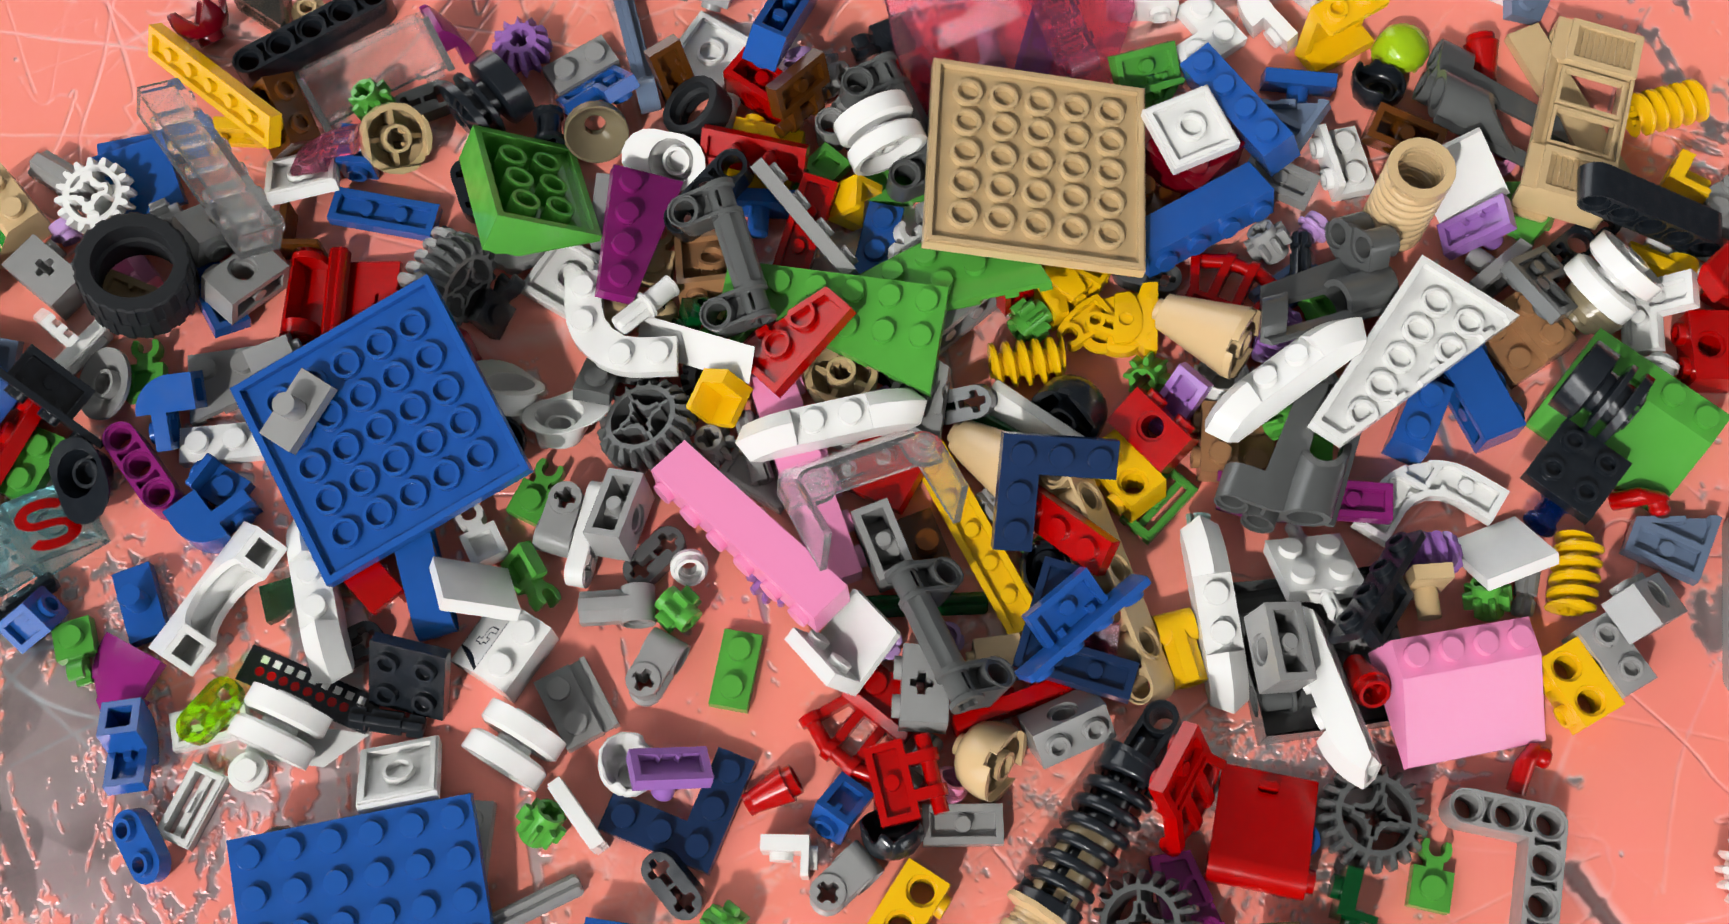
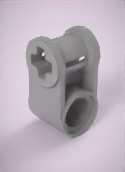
M562 481L551 488L542 516L533 534L532 544L535 550L564 558L568 557L584 495L577 484L571 481ZM573 497L575 499V503H568L564 508L562 505L563 501L570 502L571 498Z
M657 627L653 628L646 637L640 653L625 677L626 686L632 701L643 707L658 703L673 677L682 668L691 646ZM650 679L652 687L644 686L640 691L637 683H646Z
M855 840L812 882L809 891L810 905L819 915L826 917L834 916L857 895L867 890L885 870L862 844ZM822 887L827 891L832 888L836 889L835 903L832 904L829 900H825L823 903L819 901L821 896L820 889Z

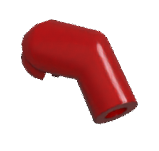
M1635 487L1611 492L1608 496L1609 504L1613 511L1648 505L1650 516H1663L1671 511L1668 500L1671 499L1664 491Z
M1540 743L1528 744L1514 761L1505 789L1526 796L1535 766L1542 769L1548 768L1553 756L1552 751L1547 747H1541Z

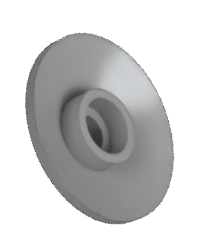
M104 347L97 350L87 360L81 371L79 379L96 391L82 407V411L86 416L95 420L109 419L121 409L127 399L132 379L131 366L127 356L117 348Z

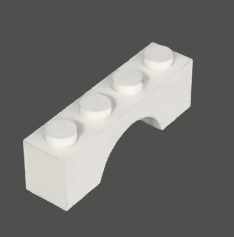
M244 521L148 648L193 677L217 645L219 628L229 610L249 588L268 577L288 548L258 526Z

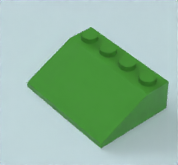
M478 125L472 126L459 161L482 250L490 251L494 254L522 256L599 242L601 240L602 233L578 159L569 151L566 145Z
M1600 328L1584 346L1528 420L1526 427L1546 441L1551 438L1566 417L1550 407L1548 403L1583 357L1599 340L1620 354L1619 361L1613 370L1614 373L1620 375L1632 364L1639 367L1630 380V384L1635 386L1646 373L1656 379L1649 390L1646 402L1623 430L1611 436L1604 443L1632 463L1615 486V489L1620 491L1641 487L1664 491L1670 497L1728 423L1729 414ZM1583 408L1569 420L1582 428L1589 412ZM1599 419L1588 433L1595 437L1604 422ZM1648 505L1641 506L1648 511Z

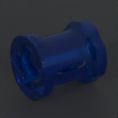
M1540 494L1541 500L1533 510H1529L1524 514L1523 521L1536 534L1550 538L1557 531V523L1568 512Z

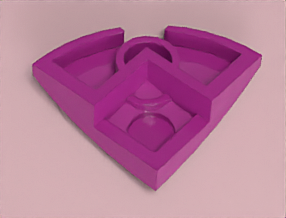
M426 4L419 7L424 23L437 45L440 44L444 52L455 48L465 65L477 58L466 39L449 20Z
M106 632L98 647V653L95 655L92 669V678L95 680L97 693L96 702L99 709H101L102 702L142 697L148 706L150 702L145 700V697L167 665Z

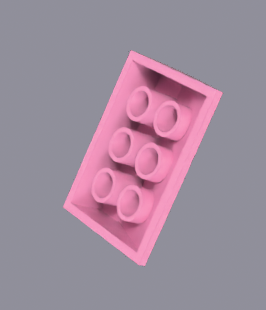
M1529 616L1390 640L1383 646L1368 653L1371 664L1384 673L1391 682V694L1384 707L1404 770L1546 741L1542 654Z

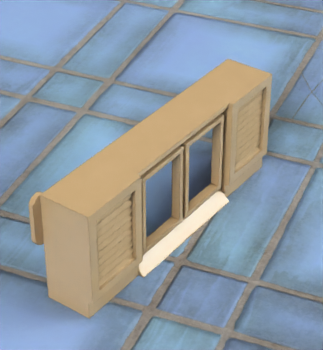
M1559 16L1548 35L1551 48L1520 184L1512 195L1510 202L1515 216L1540 223L1545 222L1548 217L1596 230L1603 218L1583 211L1577 206V170L1581 165L1590 162H1604L1619 168V159L1645 37L1575 17L1574 19ZM1565 73L1616 87L1612 114L1560 100ZM1556 112L1609 127L1604 153L1601 154L1552 140L1551 135Z

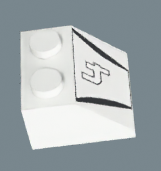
M521 608L517 621L481 617L451 658V662L514 703L555 647L559 638L550 626Z

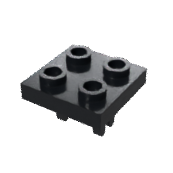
M1566 418L1520 479L1586 525L1632 463Z
M375 632L369 640V703L444 721L449 713L451 650Z

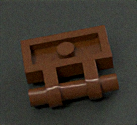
M812 48L765 86L772 115L781 119L774 126V131L779 137L783 138L790 132H797L803 127L805 119L810 115H817L819 111L825 108V103L831 99V92L824 87L831 82L824 51Z

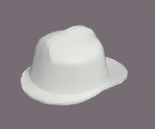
M642 129L633 133L625 141L622 149V164L624 167L683 181L680 190L682 192L706 168V157L701 146L693 138L680 133L659 129Z
M493 359L477 361L504 415L513 418L519 424H523L522 413L526 407L536 402L537 395L545 390V385L515 364Z
M573 390L552 398L534 402L526 407L522 413V422L528 430L535 432L540 448L567 449L577 445L582 440L588 426L601 420L609 412L612 403L608 406L573 400Z

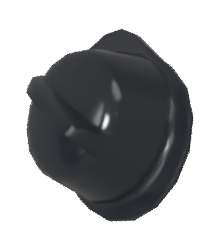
M70 437L60 441L53 449L49 459L50 477L67 518L76 524L86 525L96 521L104 513L109 502L110 487L114 479V468L108 456L95 449L85 439Z

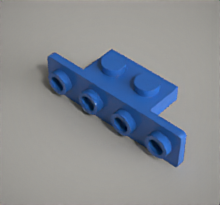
M1079 567L1021 615L1043 648L1014 672L1018 679L1029 683H1038L1048 678L1055 670L1054 665L1061 659L1079 652L1084 647V640L1093 632L1102 631L1110 626L1115 619L1114 615L1123 607H1129L1137 603L1144 596L1143 590L1152 583L1148 576L1130 574L1109 593L1105 594L1087 567Z

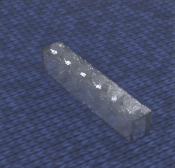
M179 78L137 87L136 114L239 260L280 249L282 232L285 231V222L281 213L275 211L269 204L262 187L256 186L249 176L246 165L243 162H239L233 154L228 140L219 135L214 128L211 117L208 114H204L198 106L193 92L187 90Z

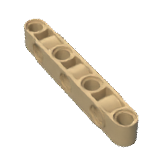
M1039 475L1045 489L1121 541L1103 495L1097 487L1094 478ZM1121 542L1106 574L1097 577L1092 574L1105 594L1109 593L1130 574H1134ZM1070 558L1072 564L1079 565L1077 562ZM1142 597L1137 603L1129 607H1123L1120 610L1121 616L1118 611L1114 615L1113 623L1104 630L1099 631L1108 654L1139 663L1129 699L1135 705L1149 704L1155 700H1166L1172 695L1175 687L1174 677L1162 650L1159 635L1145 600Z

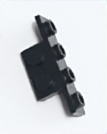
M33 344L25 350L8 372L0 367V380L7 384L3 391L21 404H24L27 399L40 408L36 414L55 428L61 423L70 429L72 433L69 438H83L96 449H102L104 446L102 440L73 420L96 392L93 388Z
M1422 530L1410 533L1399 532L1386 541L1385 549L1378 560L1370 566V572L1362 585L1354 591L1353 599L1348 607L1336 619L1337 624L1327 638L1331 645L1362 638L1370 648L1381 647L1385 644L1414 596V593L1402 576L1426 539V535Z

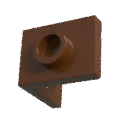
M290 202L280 204L278 220H274L272 232L275 245L286 260H291L292 254L300 251L297 249L298 247H312L321 250L323 255L328 258V253L318 239H296L298 215Z

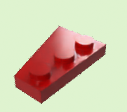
M825 286L789 309L787 316L770 327L765 324L755 331L756 335L744 342V344L755 347L751 373L781 398L855 316L856 312L831 289Z

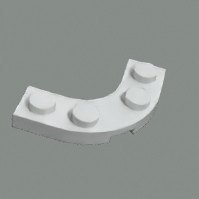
M598 270L564 272L565 319L571 337L580 352L596 363L597 367L622 377L653 378L679 376L677 336L632 337L621 334L614 330L605 319L604 299L595 297Z
M1429 460L1428 462L1409 466L1403 465L1390 472L1380 481V483H1393V521L1391 524L1353 522L1350 528L1384 547L1404 514L1412 506L1424 501H1440L1449 504L1489 526L1510 491L1480 473L1450 461Z

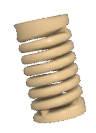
M1420 137L1400 142L1391 151L1362 212H1366L1371 216L1375 227L1390 225L1397 231L1400 239L1399 252L1413 248L1421 240L1456 177V164L1453 156L1440 143Z

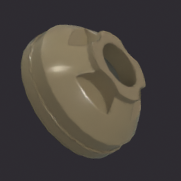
M596 100L582 103L575 107L565 120L563 132L566 146L574 156L586 162L603 163L614 159L622 153L625 141L629 138V128L624 115L617 107L605 101ZM597 115L604 118L606 122L601 129L591 130L585 126L586 119Z
M1572 281L1565 287L1564 292L1578 306L1566 318L1584 335L1595 334L1600 328L1613 335L1624 326L1612 321L1596 308Z

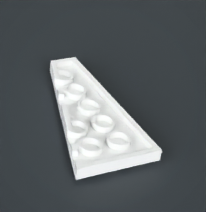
M1422 254L1368 334L1367 342L1362 352L1350 361L1307 428L1338 448H1341L1504 330L1520 315Z

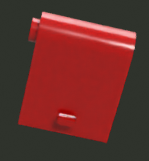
M303 247L300 251L294 252L291 258L279 337L291 333L292 338H299L302 345L319 337L321 331L329 259L319 249ZM401 261L351 262L344 322L400 290L397 276L403 270V263Z
M1226 764L1225 770H1221L1204 880L1300 901L1304 900L1305 893L1313 894L1316 870L1309 868L1319 782Z

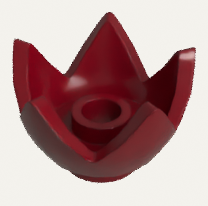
M211 0L198 1L194 23L176 12L167 15L171 27L179 36L190 43L197 40L201 48L226 37L222 29L229 24L226 0H219V7Z

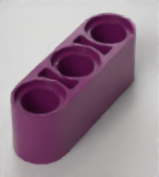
M120 421L110 424L102 435V443L142 503L159 518L168 521L162 512L183 498L185 493L148 440L130 423ZM131 439L130 443L121 449L122 444L126 440ZM151 466L149 472L140 477L142 470ZM170 494L169 499L164 504L159 505L161 498L164 495Z

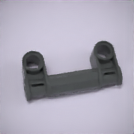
M894 51L881 53L869 61L850 67L844 72L841 79L839 97L845 108L848 109L874 94L887 90L901 89L906 93L913 107V114L910 118L920 121L928 137V117L908 77H903L896 63L897 56ZM859 85L863 87L864 91L856 93L848 87ZM927 143L919 152L895 161L889 168L886 190L890 198L896 202H909L914 198L924 195ZM904 176L909 178L912 183L906 186L900 185L895 181V178Z
M731 177L713 179L699 188L678 195L671 200L667 208V217L670 223L689 236H700L715 229L734 289L705 301L701 306L699 316L704 327L724 338L734 337L752 328L764 326L773 322L778 317L776 310L771 309L766 294L768 285L751 238L743 208L737 205L733 192L735 184ZM694 209V215L691 220L684 222L687 212ZM727 310L726 320L721 325H717V316L722 311Z
M938 557L916 561L905 560L895 564L886 571L884 575L885 580L888 584L893 585L900 599L898 606L904 612L935 675L934 678L937 684L943 685L951 701L949 705L951 713L961 714L969 710L992 706L1014 684L1016 675L1013 667L999 656L965 661L938 609L962 583L964 574L961 567L948 557Z

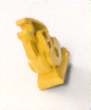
M1041 264L1052 281L1053 289L1040 292L1039 288L1034 289V297L1032 299L1033 301L1035 299L1042 301L1050 310L1053 321L1049 325L1053 332L1058 329L1069 311H1072L1077 304L1086 300L1091 293H1098L1099 295L1104 285L1108 283L1111 274Z
M1158 282L1142 283L1138 295L1127 291L1116 292L1114 296L1106 299L1101 298L1098 293L1077 304L1058 327L1056 336L1059 339L1060 336H1064L1067 333H1072L1076 336L1075 340L1067 343L1069 352H1075L1084 346L1092 353L1115 358L1138 355L1144 360V357L1150 351H1153L1154 357H1156L1158 330L1155 328L1152 312L1158 301Z

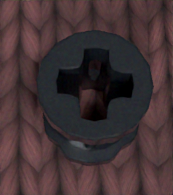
M553 104L535 107L533 118L536 122L537 134L534 138L565 145L564 134H562L561 122L564 120L563 109Z

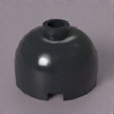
M1067 374L1054 377L1039 389L1031 402L1084 437L1098 438L1107 420L1108 408L1106 399L1098 387L1081 376Z

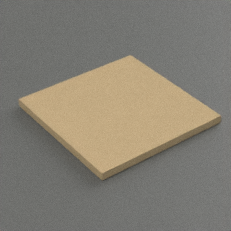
M934 57L931 66L921 248L1142 278L1146 272L1145 123L1141 118L1142 110L1145 109V88Z

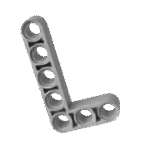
M1460 788L1446 796L1440 802L1438 811L1441 821L1448 828L1517 843L1509 924H1559L1568 837V819L1565 813L1560 808L1551 804L1474 788ZM1455 800L1463 801L1468 806V818H1463L1457 814L1454 808ZM1496 808H1500L1508 814L1510 818L1509 827H1505L1497 821L1495 817ZM1537 817H1542L1549 823V836L1539 831L1536 824ZM1534 856L1544 861L1547 870L1545 876L1539 875L1534 870L1532 865ZM1530 897L1536 898L1541 903L1543 910L1541 917L1535 916L1528 907Z

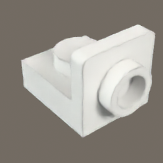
M760 835V851L762 855H769L770 862L791 863L794 856H801L800 877L802 880H810V870H818V846L811 845L810 835Z

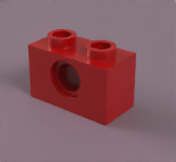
M743 47L723 71L726 92L737 95L740 98L741 104L776 125L781 119L772 115L765 86L783 73V71L777 68L774 73L768 69L759 68L752 62L743 59L742 55L745 49Z
M1729 310L1686 311L1673 324L1671 329V341L1673 345H1676L1678 359L1676 362L1680 365L1679 373L1676 377L1697 393L1727 394L1729 392ZM1699 347L1704 349L1709 356L1703 354Z
M1136 387L1106 421L1159 472L1169 474L1200 441L1192 434L1196 427L1180 413L1174 417L1165 408L1169 402L1154 388L1147 391L1146 389ZM1159 417L1163 422L1164 428L1158 437L1152 438L1148 432V425L1151 420Z

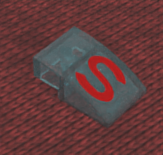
M54 485L0 504V597L35 577L39 578L47 572L54 575L111 542L100 519L98 518L96 521L86 525L76 524L68 519L61 507Z

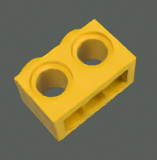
M1114 429L1103 438L1120 441L1116 480H1094L1100 492L1105 496V501L1109 508L1118 516L1123 514L1130 523H1133L1166 497V478ZM1129 488H1138L1141 490V492L1137 494H1129L1125 492V490Z
M1578 636L1542 657L1543 694L1554 707L1553 713L1561 726L1569 729L1572 735L1577 734L1625 705L1623 699ZM1554 663L1564 667L1567 679H1563L1555 673ZM1578 697L1588 701L1591 708L1590 713L1583 711L1579 707Z
M909 858L867 924H890L896 918H904L910 924H929L933 916L940 920L953 898L947 895L951 884ZM925 883L933 889L934 897L930 902L919 904L912 899L910 891L916 884Z

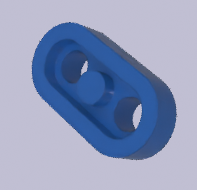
M144 808L126 809L119 812L114 819L112 833L133 878L138 883L144 885L161 882L166 879L171 870V855L151 814Z

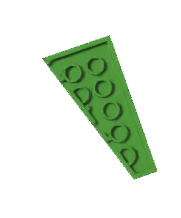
M921 243L859 274V276L949 287L950 296L947 311L980 305L984 299L1005 295L1006 299L1019 297V292L1039 288L1040 292L1053 289L1052 281L1041 264L921 248Z
M760 263L768 285L766 294L771 309H775L778 317L774 320L775 322L787 316L789 309L827 286L852 307L856 314L826 348L864 367L869 366L887 375L889 379L900 384L904 383L929 398L932 397L950 296L949 287ZM728 269L722 294L734 289Z

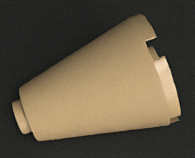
M1169 294L1165 299L1160 298L1157 301L1152 312V319L1155 320V328L1221 377L1230 380V378L1234 379L1238 376L1250 357L1253 348H1250L1249 345L1252 335L1256 337L1259 335L1262 311L1249 306Z
M973 420L963 421L962 423L957 422L950 429L947 436V441L949 442L948 450L995 498L1001 431L1004 430ZM1039 477L1038 484L1043 487L1042 482H1041L1040 477Z

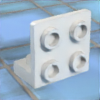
M852 589L849 593L850 602L826 624L821 633H816L813 629L808 633L793 627L784 640L827 687L856 697L900 638L901 633L861 591Z

